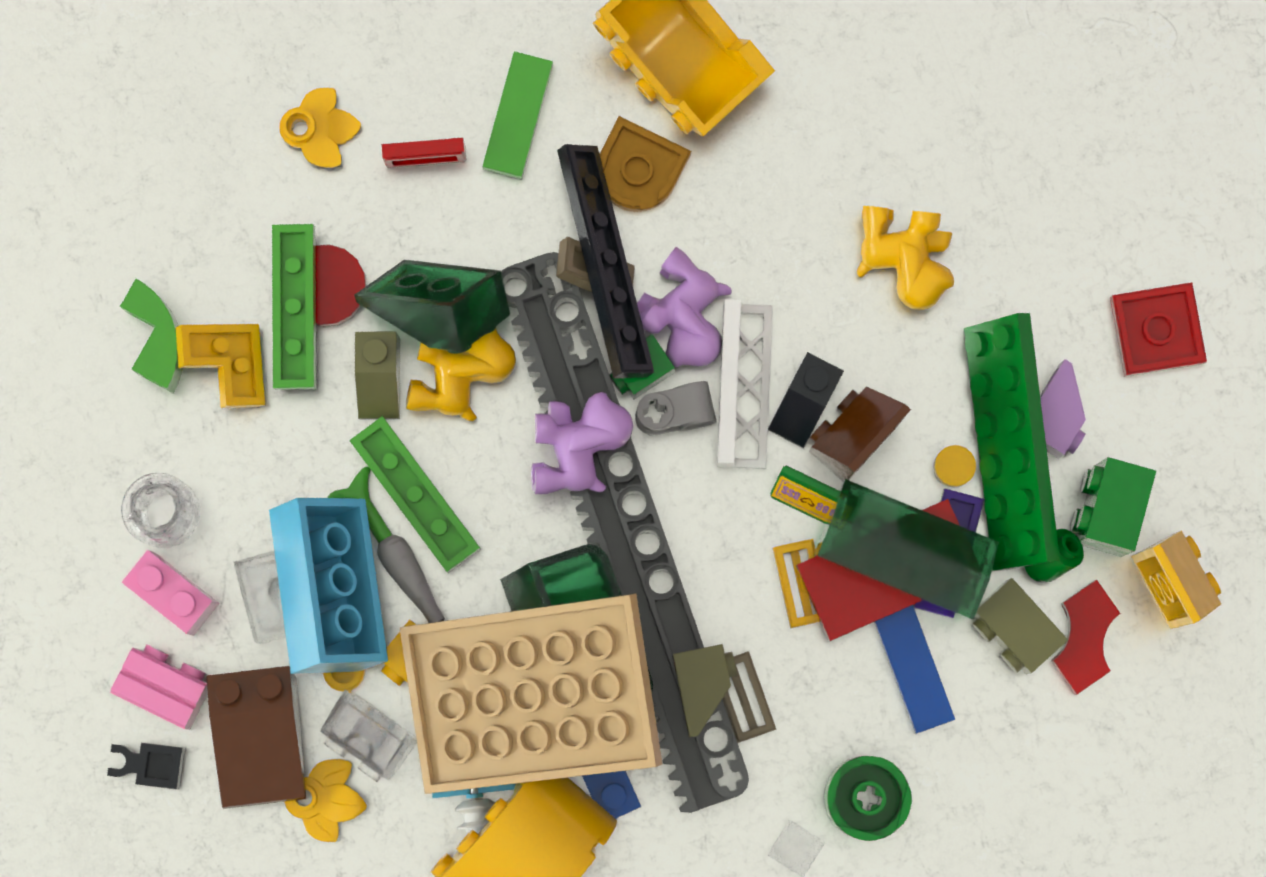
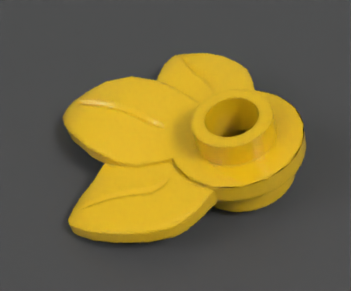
M317 88L307 93L300 107L287 111L281 118L279 125L280 134L288 145L301 148L308 162L324 168H334L342 164L338 146L353 139L361 129V123L353 115L335 108L337 95L334 88ZM299 122H304L308 125L306 133L302 135H297L293 132L295 124Z
M331 759L322 761L314 766L309 776L305 777V788L312 795V801L309 805L302 806L298 800L284 802L287 810L293 816L301 818L307 833L317 840L336 842L339 836L338 822L354 819L367 808L363 798L351 787L344 785L352 769V763L349 761Z

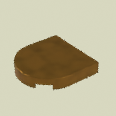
M618 116L600 152L611 202L621 209L633 212L647 211L659 206L672 193L692 151Z

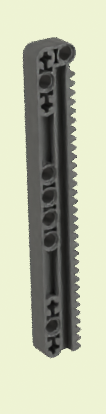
M551 252L506 267L497 276L496 288L501 301L508 307L517 308L519 315L511 323L514 331L521 332L517 336L519 346L527 347L522 352L524 361L533 362L527 367L529 376L539 377L532 384L535 392L544 393L538 398L540 408H548L549 401L564 402L570 407L572 421L576 422L581 419L588 399L596 393L604 392L611 401L618 405L620 404L579 287L560 279L563 291L556 294L551 277L543 278L548 274L547 267L555 265L557 269L558 253ZM511 278H520L526 282L527 286L523 294L510 296L504 291L505 283ZM567 302L573 303L579 310L575 319L565 322L557 318L555 313L559 305ZM578 330L582 345L584 347L591 346L587 350V358L580 359L577 354L570 355V352L574 351V341L571 332ZM561 333H568V334L563 337ZM630 436L627 443L620 448L600 450L593 454L596 476L606 486L603 492L585 489L583 491H571L570 494L572 500H583L576 507L577 515L589 516L581 523L583 531H594L586 539L588 546L600 547L592 554V558L596 562H605L597 570L599 577H610V580L603 585L604 592L616 593L615 596L637 595L655 717L659 718L660 721L656 724L657 731L665 735V738L659 742L660 749H670L671 752L662 761L663 764L675 765L676 767L668 775L669 780L681 781V785L673 791L674 796H682L687 799L679 807L680 812L692 813L743 794L748 786L749 776L723 700H721L712 714L714 715L719 711L722 721L717 720L706 723L698 736L689 738L672 655L704 648ZM619 455L629 458L633 465L629 474L616 476L611 473L609 463L612 458ZM630 494L642 496L646 502L645 510L639 515H629L622 508V503L626 496ZM647 532L657 536L660 543L657 551L648 555L641 553L636 547V539L639 535ZM663 571L672 577L673 587L670 591L659 594L651 589L649 580L654 573ZM713 727L724 730L728 739L725 748L718 752L709 750L704 744L705 733ZM731 751L734 752L736 759L727 760L732 772H739L741 775V779L735 782L737 789L730 791L726 785L720 786L718 784V779L724 776L720 763L712 768L710 758H721Z

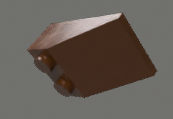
M867 386L860 394L853 389L837 406L842 414L834 423L830 424L825 420L810 436V439L815 444L810 448L809 452L845 484L897 428L911 410L906 404Z
M290 666L206 676L209 718L222 808L228 809L306 799L297 678L295 674H291Z

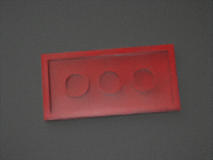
M948 499L796 565L829 641L982 575Z

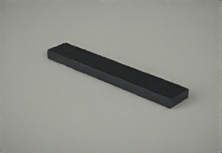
M565 144L557 152L613 378H647L655 372L598 146Z

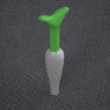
M368 466L362 468L348 488L335 490L328 495V498L365 499L369 529L379 543L377 556L382 565L402 591L423 613L428 623L444 621L445 617L434 600L427 580L410 546L403 537L392 535L371 502L368 491L370 468Z

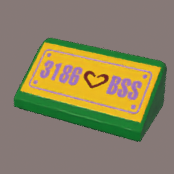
M787 465L783 466L770 492L771 498L840 531L847 525L858 503L856 498Z

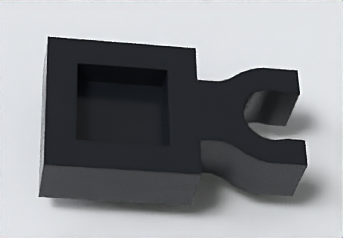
M141 743L140 753H135L127 746L111 744L110 752L123 754L126 763L121 769L108 768L107 776L123 777L130 773H137L135 782L137 785L179 789L185 748Z

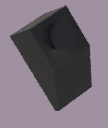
M807 352L768 427V431L804 449L844 370Z

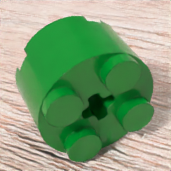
M858 756L844 761L832 772L825 787L824 802L830 820L840 831L859 840L875 841L891 835L904 824L911 809L912 794L904 774L895 764L881 757ZM867 786H871L872 794L878 796V801L876 804H869L867 810L862 809L863 802L857 800L858 792H865Z

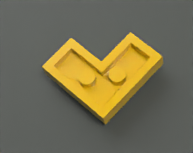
M259 324L180 325L176 327L178 368H218L221 408H251L265 405Z

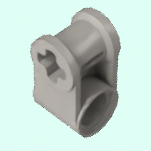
M708 382L688 383L673 389L645 395L639 401L635 413V422L638 428L648 435H659L678 430L702 428L716 423ZM649 406H655L658 412L664 411L659 423H654L652 417H644L648 413Z

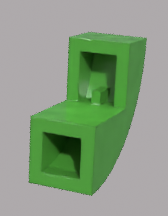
M136 278L120 307L126 313L154 327V330L134 363L132 370L174 394L183 369L178 368L176 327L179 325L167 304L151 288Z

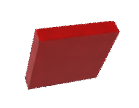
M1192 282L1116 294L1110 297L1124 377L1207 363Z

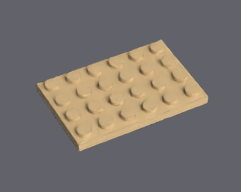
M636 594L400 627L425 794L644 769L663 765Z

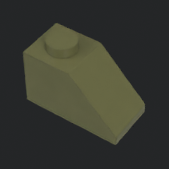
M396 331L355 332V382L358 419H379L381 416L385 419H400V337Z
M723 644L672 655L689 738L700 734L731 687L730 678L737 676L732 651L724 653Z

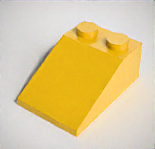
M1182 530L1131 556L1170 629L1194 624L1221 605L1218 595L1221 594V589L1216 579L1210 572L1205 574L1197 560L1201 558L1197 544L1191 536L1185 537Z

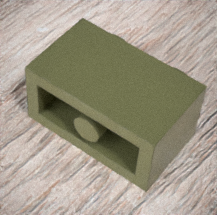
M1013 578L1005 581L971 612L976 618V621L972 624L986 641L990 642L993 638L1004 649L1000 656L1016 673L1021 669L1025 674L1033 673L1068 641L1065 635Z

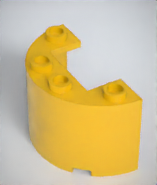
M609 0L595 13L596 20L593 22V26L614 48L609 53L612 59L624 71L629 68L639 79L635 85L642 95L650 102L656 98L673 114L671 116L672 120L685 134L694 131L701 136H705L775 72L774 68L751 40L739 39L707 0Z
M568 777L517 783L514 787L513 795L506 802L499 798L488 810L484 817L489 822L479 833L472 829L457 846L456 849L458 851L454 856L451 857L446 853L436 863L431 873L435 877H581L596 858L595 847L598 843L601 845L607 843L616 827L617 820Z

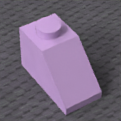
M1064 359L1058 365L1040 394L1047 452L1058 459L1066 451L1073 454L1086 433L1080 430L1086 418L1073 365Z

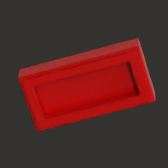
M463 138L381 144L382 158L388 168L465 162L464 160H467L466 146Z

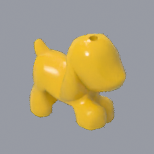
M863 206L862 221L865 238L861 244L862 261L857 268V275L863 278L873 269L895 268L898 275L896 290L899 300L904 305L915 310H925L934 306L942 294L954 285V276L950 269L929 258V253L944 252L949 247L952 239V232L936 231L941 222V214L912 211L908 230L887 234L888 228L894 220V210L883 207Z
M440 323L437 335L423 332L417 360L434 366L436 388L433 389L427 386L421 380L411 379L406 398V409L413 411L437 410L445 415H460L467 421L476 420L477 416L470 407V383L474 381L497 383L508 378L516 363L514 349L498 334L496 327L493 325H485L478 328L464 348H458V332L450 325Z

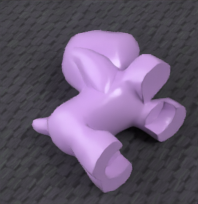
M675 247L663 263L659 273L667 280L677 281L681 284L662 299L652 297L647 293L642 295L637 305L643 329L649 333L658 334L666 325L669 327L671 335L668 340L666 355L674 367L677 368L681 365L706 366L718 357L722 347V336L717 328L702 316L701 312L716 297L731 295L732 290L726 284L717 283L708 272L699 270L681 249Z
M600 392L588 399L581 419L573 422L568 405L564 402L549 401L548 414H535V442L553 445L559 468L549 466L543 462L532 463L531 483L534 493L548 494L561 489L571 491L590 489L595 492H603L606 486L596 476L593 454L600 450H615L627 443L633 431V421L630 413L624 407L611 401L606 393Z

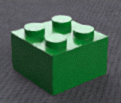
M1110 457L1094 465L1092 470L1087 469L1081 487V493H1085L1087 496L1082 508L1076 509L1070 529L1072 533H1076L1082 546L1119 557L1135 552L1156 470Z

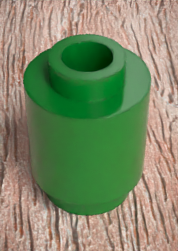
M1057 529L1060 561L1025 567L1027 574L1038 582H1052L1080 565L1084 558V550L1081 541L1074 533L1067 529Z

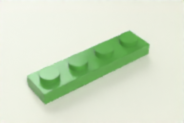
M314 224L272 225L273 389L275 390L316 389V260Z
M383 416L349 440L447 573L481 549Z

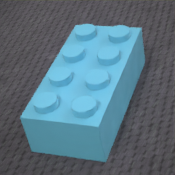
M295 498L270 509L269 515L291 674L359 672L387 662L388 656L365 499Z

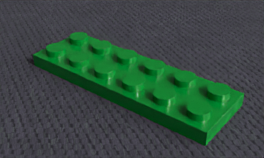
M1016 313L964 328L965 348L968 358L970 389L972 392L980 472L982 475L990 543L989 550L993 571L1010 570L1060 561L1030 313Z

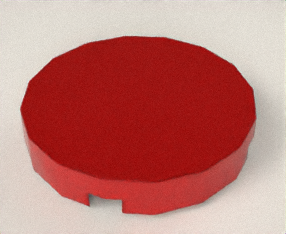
M330 244L315 246L316 325L321 327L335 326L351 319L359 310L367 292L366 275L358 260L347 250Z

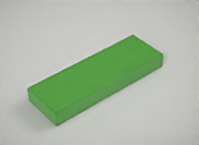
M514 51L484 158L483 170L518 179L523 178L552 72L553 61Z

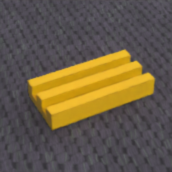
M809 539L773 547L790 628L820 622L818 615L812 613L809 595L796 568V565L801 563L799 550L806 549L808 560L817 556L814 540ZM789 552L804 617L797 618L783 554Z

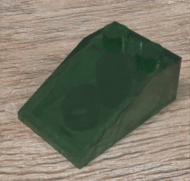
M404 259L354 295L358 304L427 347L444 349L453 354L469 350L474 342L485 334L494 331L499 323L510 316L501 270Z

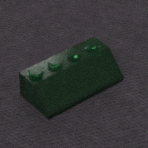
M844 479L813 556L965 619L974 620L990 580L999 542Z

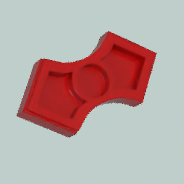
M1094 580L1061 603L1068 620V641L1051 661L1075 695L1111 671L1104 657V638L1109 625L1121 613L1098 580Z

